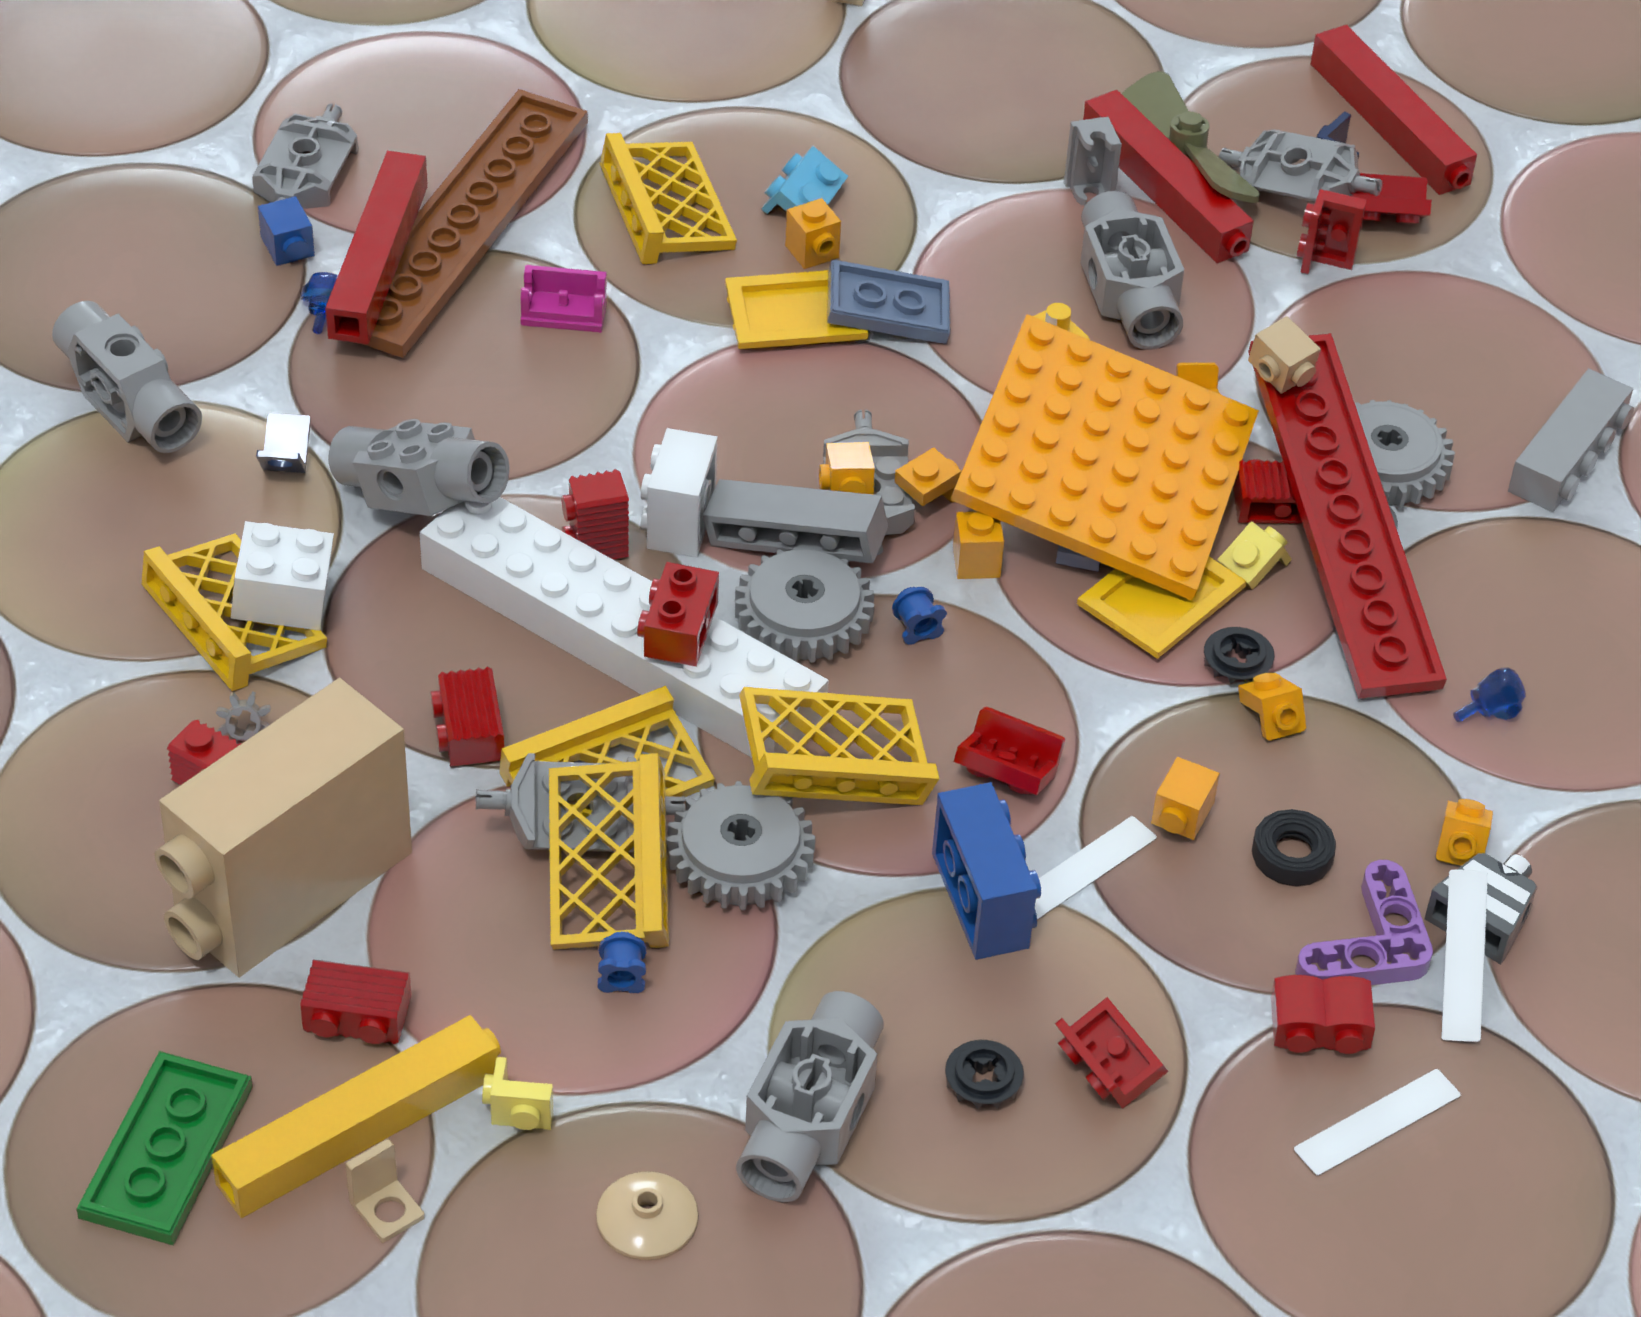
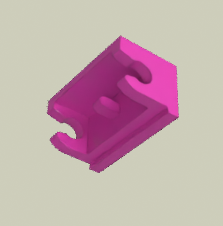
M525 265L524 288L521 287L520 322L522 326L602 333L607 307V272Z

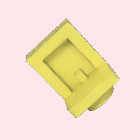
M1251 521L1217 560L1220 564L1247 581L1246 585L1253 590L1278 561L1287 566L1292 558L1284 548L1288 542L1281 534L1270 526L1263 530Z
M497 1057L494 1074H485L482 1092V1103L491 1104V1125L514 1126L522 1130H532L535 1128L551 1130L553 1119V1084L508 1080L507 1058Z

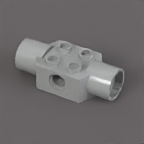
M1107 191L1093 197L1085 205L1081 214L1084 237L1080 263L1101 316L1122 320L1129 340L1134 346L1141 349L1163 347L1172 342L1183 328V317L1178 307L1184 276L1183 265L1163 218L1139 213L1133 199L1127 193L1121 191Z
M92 301L75 303L61 313L52 331L54 343L70 359L83 396L127 443L143 436L158 452L171 453L185 447L194 439L202 424L200 409L170 379L168 364L164 355L159 349L153 350L136 326H130L119 314L110 317L97 303Z
M418 419L403 421L388 430L347 426L341 429L333 438L328 455L330 471L336 481L346 486L361 487L368 508L432 516L464 501L494 502L503 494L510 472L509 460L505 450L495 442L475 440L472 428L452 426L451 423L447 422L439 424L423 423Z
M830 992L823 996L811 1020L785 1021L747 1094L745 1131L750 1135V1138L736 1164L739 1178L758 1195L778 1202L794 1201L801 1195L815 1165L838 1164L875 1089L877 1053L873 1048L883 1030L884 1022L879 1011L867 1000L849 992Z

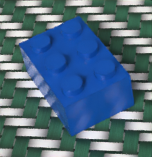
M992 782L938 793L932 846L933 858L975 960L1029 949L1032 928L1037 927L1035 902L1037 898L1041 897V884L1038 874L1035 870L1029 871L1025 861L1026 851L1023 839L1019 834L1014 835L1010 826L1011 817L1007 802L1004 799H998Z

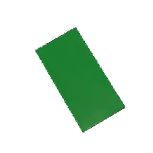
M159 1051L76 1208L78 1219L174 1245L213 1167L211 1154L222 1149L253 1087L252 1077Z

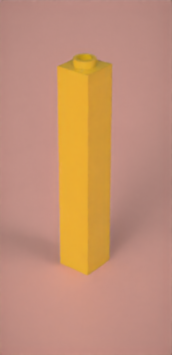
M471 1015L457 1021L211 1154L215 1184L242 1219L483 1086L485 1074H494L496 1058L501 1054V1048L496 1036L490 1029H482Z

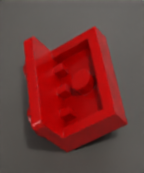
M1360 173V176L1381 179V192H1379L1378 196L1358 191L1352 192L1350 195L1367 200L1363 220L1380 221V214L1396 215L1395 222L1419 224L1420 217L1431 215L1432 200L1426 199L1428 180L1425 177Z
M1320 189L1315 204L1307 203L1302 227L1309 228L1308 234L1302 233L1296 257L1303 258L1301 273L1309 274L1313 261L1352 270L1359 243L1366 199Z
M985 706L979 711L974 732L958 745L953 762L965 766L967 771L975 776L983 778L992 777L1005 782L1015 792L1038 795L1055 778L1065 738Z
M1108 997L1071 1026L1063 1018L1055 1023L1064 1035V1038L1058 1042L1062 1050L1075 1066L1084 1060L1092 1070L1085 1077L1103 1100L1112 1095L1122 1109L1168 1073L1163 1063Z

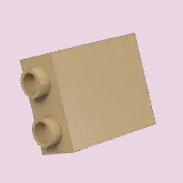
M340 677L159 800L165 844L155 851V861L162 876L172 888L174 906L164 913L167 930L178 947L192 959L199 960L210 952L238 978L412 853L404 729Z

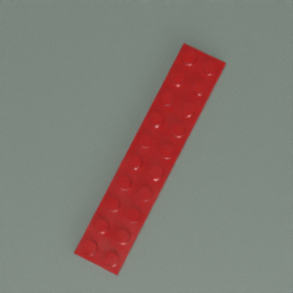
M1332 334L1308 335L1321 350L1315 366L1316 373L1305 385L1300 387L1295 385L1281 394L1270 382L1265 381L1260 376L1254 366L1253 368L1358 699L1441 690L1444 688L1447 678ZM1251 341L1250 347L1248 350L1249 355L1254 341Z

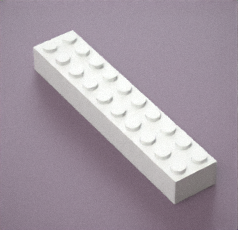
M501 497L491 503L464 501L444 510L420 531L421 564L423 570L641 695L666 686L674 698L673 710L676 715L751 758L752 755L739 697L743 687L828 693V679L715 616L713 617L697 667L644 657V638L637 636V629L642 610L649 611L651 607L649 605V593L652 581ZM756 704L757 711L772 723L780 716L769 705ZM798 707L796 709L798 713L814 725L822 719L810 707ZM785 720L778 727L797 743L805 736L802 731L788 720ZM770 737L764 741L766 752L788 753Z

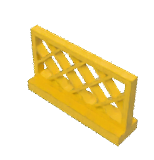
M606 133L600 166L642 264H657L659 253L735 250L737 239L693 142L626 144L621 133ZM670 156H686L687 162L682 164L670 158ZM633 157H643L651 162L645 165L634 160ZM661 166L675 174L669 177L656 169ZM686 178L699 186L694 189L680 181ZM648 179L662 187L656 190L643 182ZM673 191L686 199L681 202L666 194ZM695 202L708 208L710 211L705 214L691 207V205ZM658 203L673 212L667 215L655 209L654 206ZM682 215L697 224L692 227L677 219ZM707 227L721 236H710L702 232V230ZM670 229L684 237L667 238L665 231Z
M235 533L169 555L160 546L145 550L142 586L231 691L248 686L249 674L326 648L327 637L321 630L247 621L245 628L227 625L223 621L224 616L231 617L232 604H229L233 596L237 563L214 557L228 551H232L237 558L239 557L242 540ZM188 565L202 569L198 576L181 572L179 567ZM211 570L229 574L232 577L230 582L207 578V574ZM206 590L224 594L222 602L204 598L200 591ZM254 623L276 627L278 630L276 635L253 631L252 628ZM285 630L303 633L307 638L298 641L284 638L283 635ZM251 643L269 647L270 651L252 656L246 644Z
M666 686L501 749L499 774L507 787L512 785L528 753L535 754V761L575 762L581 760L587 763H621L622 761L607 757L609 749L619 744L637 749L634 756L637 761H639V754L643 752L650 754L658 753L659 757L668 759L664 768L665 787L668 788L665 789V796L687 797L699 792L701 789L714 786L715 780L673 710L674 698ZM665 726L669 727L675 737L672 748L647 741L650 732ZM675 761L691 766L698 777L682 781L668 775ZM586 808L581 812L585 818L592 813L591 810Z
M743 687L739 694L754 765V772L749 779L752 795L923 805L940 779L936 764L927 763L912 699ZM756 704H767L778 712L780 716L772 723L757 711ZM798 707H810L822 719L814 725L798 713L796 709ZM841 710H851L865 722L857 729L838 713ZM882 713L901 714L904 728L899 732L880 715ZM785 720H788L805 734L798 743L778 728ZM828 723L848 737L841 746L821 731ZM870 726L890 740L884 748H881L864 734ZM770 737L788 753L766 752L764 741ZM813 740L831 756H814L804 747ZM855 743L872 756L873 759H858L846 750ZM897 746L911 757L912 762L898 761L889 752Z
M658 753L639 754V761L549 768L550 933L553 950L599 946L604 938L616 932L632 933L644 943L648 942L650 948L669 947L665 771ZM633 776V789L620 802L603 790L615 777ZM591 779H599V780L595 783V782H594L593 780H591ZM581 780L590 789L572 807L561 797V781ZM599 795L614 809L595 826L581 812ZM632 803L633 814L627 810ZM561 807L567 811V813L562 818ZM622 815L634 825V833L619 846L604 832ZM576 819L590 833L572 850L561 841V832ZM599 838L614 853L596 870L581 856ZM633 847H634V858L628 854V852H629ZM561 850L568 855L562 862ZM623 859L635 869V877L620 891L605 876ZM576 862L591 877L573 895L562 885V876ZM600 883L616 897L597 915L582 900ZM634 891L635 903L628 898ZM562 895L568 899V901L563 906ZM624 903L636 913V929L615 931L605 921ZM575 907L592 920L580 934L562 935V921ZM601 927L605 932L596 931Z

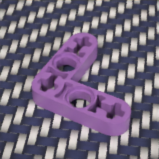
M1377 860L1370 863L1365 870L1361 889L1377 936L1308 944L1301 949L1295 969L1296 975H1308L1322 980L1337 976H1354L1370 980L1371 985L1413 981L1426 975L1432 959L1433 949L1403 868L1390 860ZM1384 883L1387 886H1391L1389 897L1386 898L1385 896L1387 891L1385 889ZM1389 913H1398L1406 917L1409 923L1403 926H1396L1390 924L1384 916ZM1357 955H1366L1371 957L1377 965L1372 968H1362L1357 966L1351 958ZM1311 963H1318V966L1320 967V969H1326V970H1324V971H1319V970H1318V967H1317L1316 965L1311 964Z

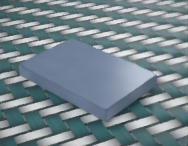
M831 260L828 270L827 323L947 344L950 335L949 281Z

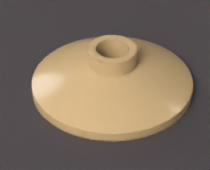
M638 1172L618 1179L605 1190L597 1206V1226L603 1240L621 1255L637 1260H657L673 1255L688 1244L697 1228L698 1208L692 1193L677 1179L657 1172ZM642 1205H653L654 1207H653V1208H649V1209H645V1208H642L641 1206H642Z

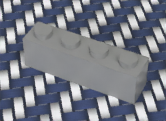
M1588 368L1515 461L1508 492L1551 512L1555 511L1563 499L1569 501L1576 492L1581 475L1587 477L1592 472L1598 459V453L1600 451L1606 453L1615 438L1617 428L1623 430L1629 423L1634 411V407L1629 405L1634 388Z
M719 479L702 515L711 546L776 553L780 549L785 552L793 550L794 547L809 550L814 547V550L831 554L839 559L865 563L874 562L889 527L881 495Z

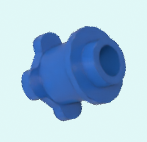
M906 588L899 593L892 605L894 616L898 620H902L906 627L902 638L908 645L927 638H938L944 632L942 620L946 617L947 612L942 605H933L934 597L928 588Z
M616 932L604 938L598 948L599 955L603 959L598 964V972L602 975L597 981L598 989L606 993L613 991L642 992L645 989V980L641 977L646 974V964L642 961L647 953L645 943L629 932Z

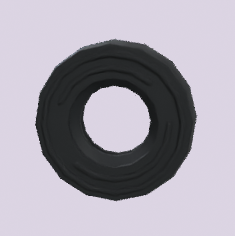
M1295 809L1276 811L1264 817L1255 829L1252 844V855L1255 864L1263 874L1280 884L1291 886L1310 885L1324 878L1333 865L1336 850V840L1332 829L1321 818L1309 812ZM1282 838H1298L1310 845L1311 853L1301 858L1289 857L1278 850L1276 843Z

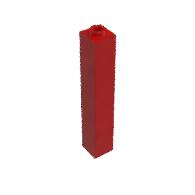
M1347 24L1315 34L1310 65L1421 177H1425L1428 180L1427 184L1438 195L1471 185L1477 154Z
M1117 89L1085 101L1083 120L1109 117L1122 143L1119 168L1211 259L1218 264L1249 251L1254 221L1231 198L1215 190L1197 166Z
M387 150L325 308L328 339L369 345L428 187L426 156Z

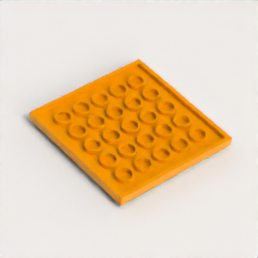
M1026 314L950 500L1192 600L1201 581L1239 470V461L1244 456L1259 410Z

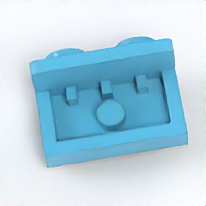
M812 146L802 157L795 153L781 170L786 174L785 178L779 175L767 188L765 194L770 198L761 210L768 214L778 204L787 211L789 208L820 198L828 205L848 178V175L817 148Z

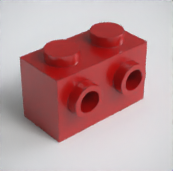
M666 562L661 579L654 578L649 593L650 610H642L638 622L637 636L644 638V657L697 667L718 605V571Z

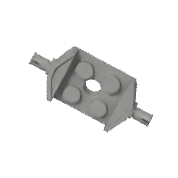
M328 104L323 116H316L315 118L293 114L285 119L252 176L253 191L270 202L296 196L303 209L329 206L331 203L330 189L350 151L354 154L358 152L357 134L348 124L337 122L342 115L340 106L335 104L333 108V104Z
M1274 129L1263 131L1251 147L1245 148L1244 152L1222 148L1219 154V158L1227 165L1240 167V176L1260 191L1315 202L1320 189L1349 196L1352 192L1355 193L1356 191L1378 196L1382 189L1381 179L1360 176L1356 147L1351 144ZM1300 159H1305V161L1300 164L1291 165L1293 163H1296Z
M858 410L854 414L856 430L824 440L823 464H826V443L869 442L875 467L874 491L876 494L874 495L882 496L889 526L885 535L902 534L913 525L915 511L912 497L894 482L895 470L908 463V439L872 429V413L865 410V418L863 419L862 410ZM882 544L876 556L880 555L883 552Z
M528 753L511 785V789H506L505 792L476 789L475 808L476 810L505 809V816H510L518 840L525 849L550 850L549 768L604 763L535 761V754ZM628 757L626 762H634L637 760L635 757ZM633 776L615 777L603 790L620 802L633 789ZM591 779V780H593V781L596 783L599 779ZM581 780L561 781V797L568 803L573 800H579L590 789ZM597 795L588 804L592 813L586 818L597 826L614 808ZM665 796L666 815H675V812H685V796ZM632 803V804L628 807V809H627V810H628L629 812H631L632 814H633V803ZM561 807L562 818L567 813V811ZM621 815L604 834L621 846L634 833V825ZM574 819L561 832V841L574 850L587 837L590 831ZM599 838L587 850L614 852Z

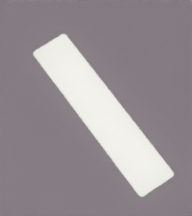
M1131 816L1039 878L1041 897L1037 898L1035 902L1037 919L1154 841L1157 836L1139 820Z
M1450 870L1442 1017V1039L1446 1041L1479 1042L1481 1040L1488 879L1487 871Z
M1434 1069L1294 1147V1151L1314 1174L1320 1175L1460 1097L1461 1093L1440 1070Z

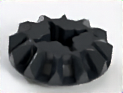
M1227 627L1214 632L1206 640L1203 651L1204 665L1213 669L1214 678L1226 676L1230 684L1236 679L1249 683L1253 681L1255 676L1268 673L1269 669L1273 668L1275 658L1271 643L1260 633L1244 627ZM1232 649H1234L1235 654L1238 653L1240 658H1246L1245 663L1239 662L1236 657H1231Z
M973 1040L958 1046L950 1054L946 1062L945 1074L947 1088L953 1089L956 1092L958 1102L963 1100L971 1101L977 1110L983 1104H992L998 1109L1003 1101L1015 1099L1019 1088L1023 1084L1024 1070L1019 1057L1009 1047L992 1040ZM993 1070L992 1081L985 1078L975 1083L976 1071L984 1074L987 1071L991 1072Z

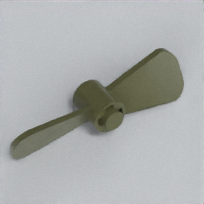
M1158 71L1147 74L1122 93L1127 100L1197 166L1215 190L1236 200L1249 203L1258 202L1259 192L1207 148L1209 122L1199 113L1188 111L1168 73Z

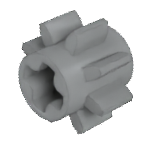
M252 691L248 700H239L238 696L233 692L230 694L231 708L218 707L216 711L219 717L226 719L225 724L221 725L217 732L221 731L222 735L229 733L236 739L237 744L240 743V740H248L257 734L258 731L270 725L262 721V716L270 712L271 706L264 705L259 707L254 702L256 692ZM243 710L251 712L250 720L257 723L256 725L248 724L245 730L238 728V720L232 717V715L240 716Z

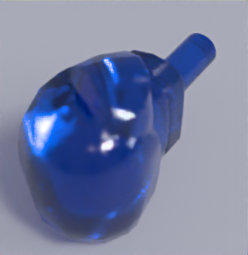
M314 273L301 290V300L309 302V312L312 315H316L312 329L316 334H321L326 320L325 308L338 277L334 273Z
M1509 667L1496 669L1481 680L1477 687L1471 690L1472 702L1454 712L1453 716L1457 722L1463 721L1477 711L1484 717L1494 715L1499 719L1505 720L1516 717L1522 711V702L1526 697V690L1520 676Z

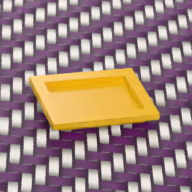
M828 270L725 278L727 302L730 306L738 349L868 339V330L827 323Z
M1209 556L1198 589L1193 599L1190 600L1118 569H1114L1077 599V605L1158 659L1246 587L1247 581Z

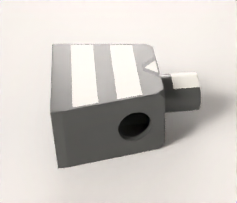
M1478 853L1457 870H1483L1488 873L1484 955L1501 965L1529 915L1537 886L1534 881L1529 879V876L1532 874V867L1524 857L1513 854L1504 863H1501L1486 853ZM1449 876L1432 889L1425 915V920L1447 932Z

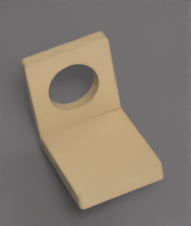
M389 1139L382 1141L346 1163L349 1202L382 1243L424 1220L423 1210L397 1180L395 1146ZM386 1201H396L405 1208L404 1215L394 1222L380 1220L376 1216L375 1211L380 1204Z

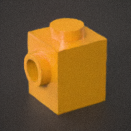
M822 198L787 209L785 246L803 269L839 258L841 220Z
M869 442L826 443V464H819L820 489L874 495L875 467Z
M978 511L956 512L953 554L957 579L1000 578L1004 548L1001 521Z
M1177 757L1156 793L1151 824L1164 828L1168 832L1177 833L1194 840L1215 802L1220 773Z

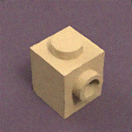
M1286 316L1255 335L1248 361L1258 370V373L1265 381L1270 382L1282 394L1295 385L1298 387L1303 386L1312 379L1316 373L1315 366L1321 349Z

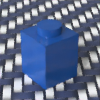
M296 196L258 206L260 236L276 266L315 256L312 224Z

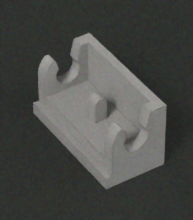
M1109 117L1073 121L1070 124L1064 184L1066 188L1070 187L1076 201L1082 206H1085L1087 203V195L1085 193L1092 192L1099 195L1107 191H1116L1122 143Z

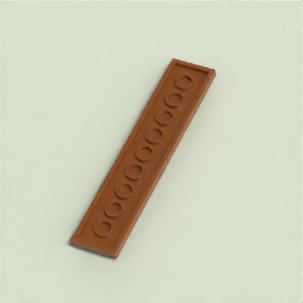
M521 89L517 90L418 212L369 345H363L401 358L405 357L588 124L587 110Z

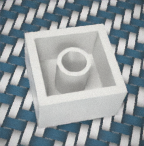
M667 428L662 444L654 445L650 468L653 471L652 474L644 475L641 486V499L647 500V505H644L640 528L647 531V549L698 557L706 531L702 515L716 487L717 436Z
M245 521L234 579L231 619L320 631L334 533Z

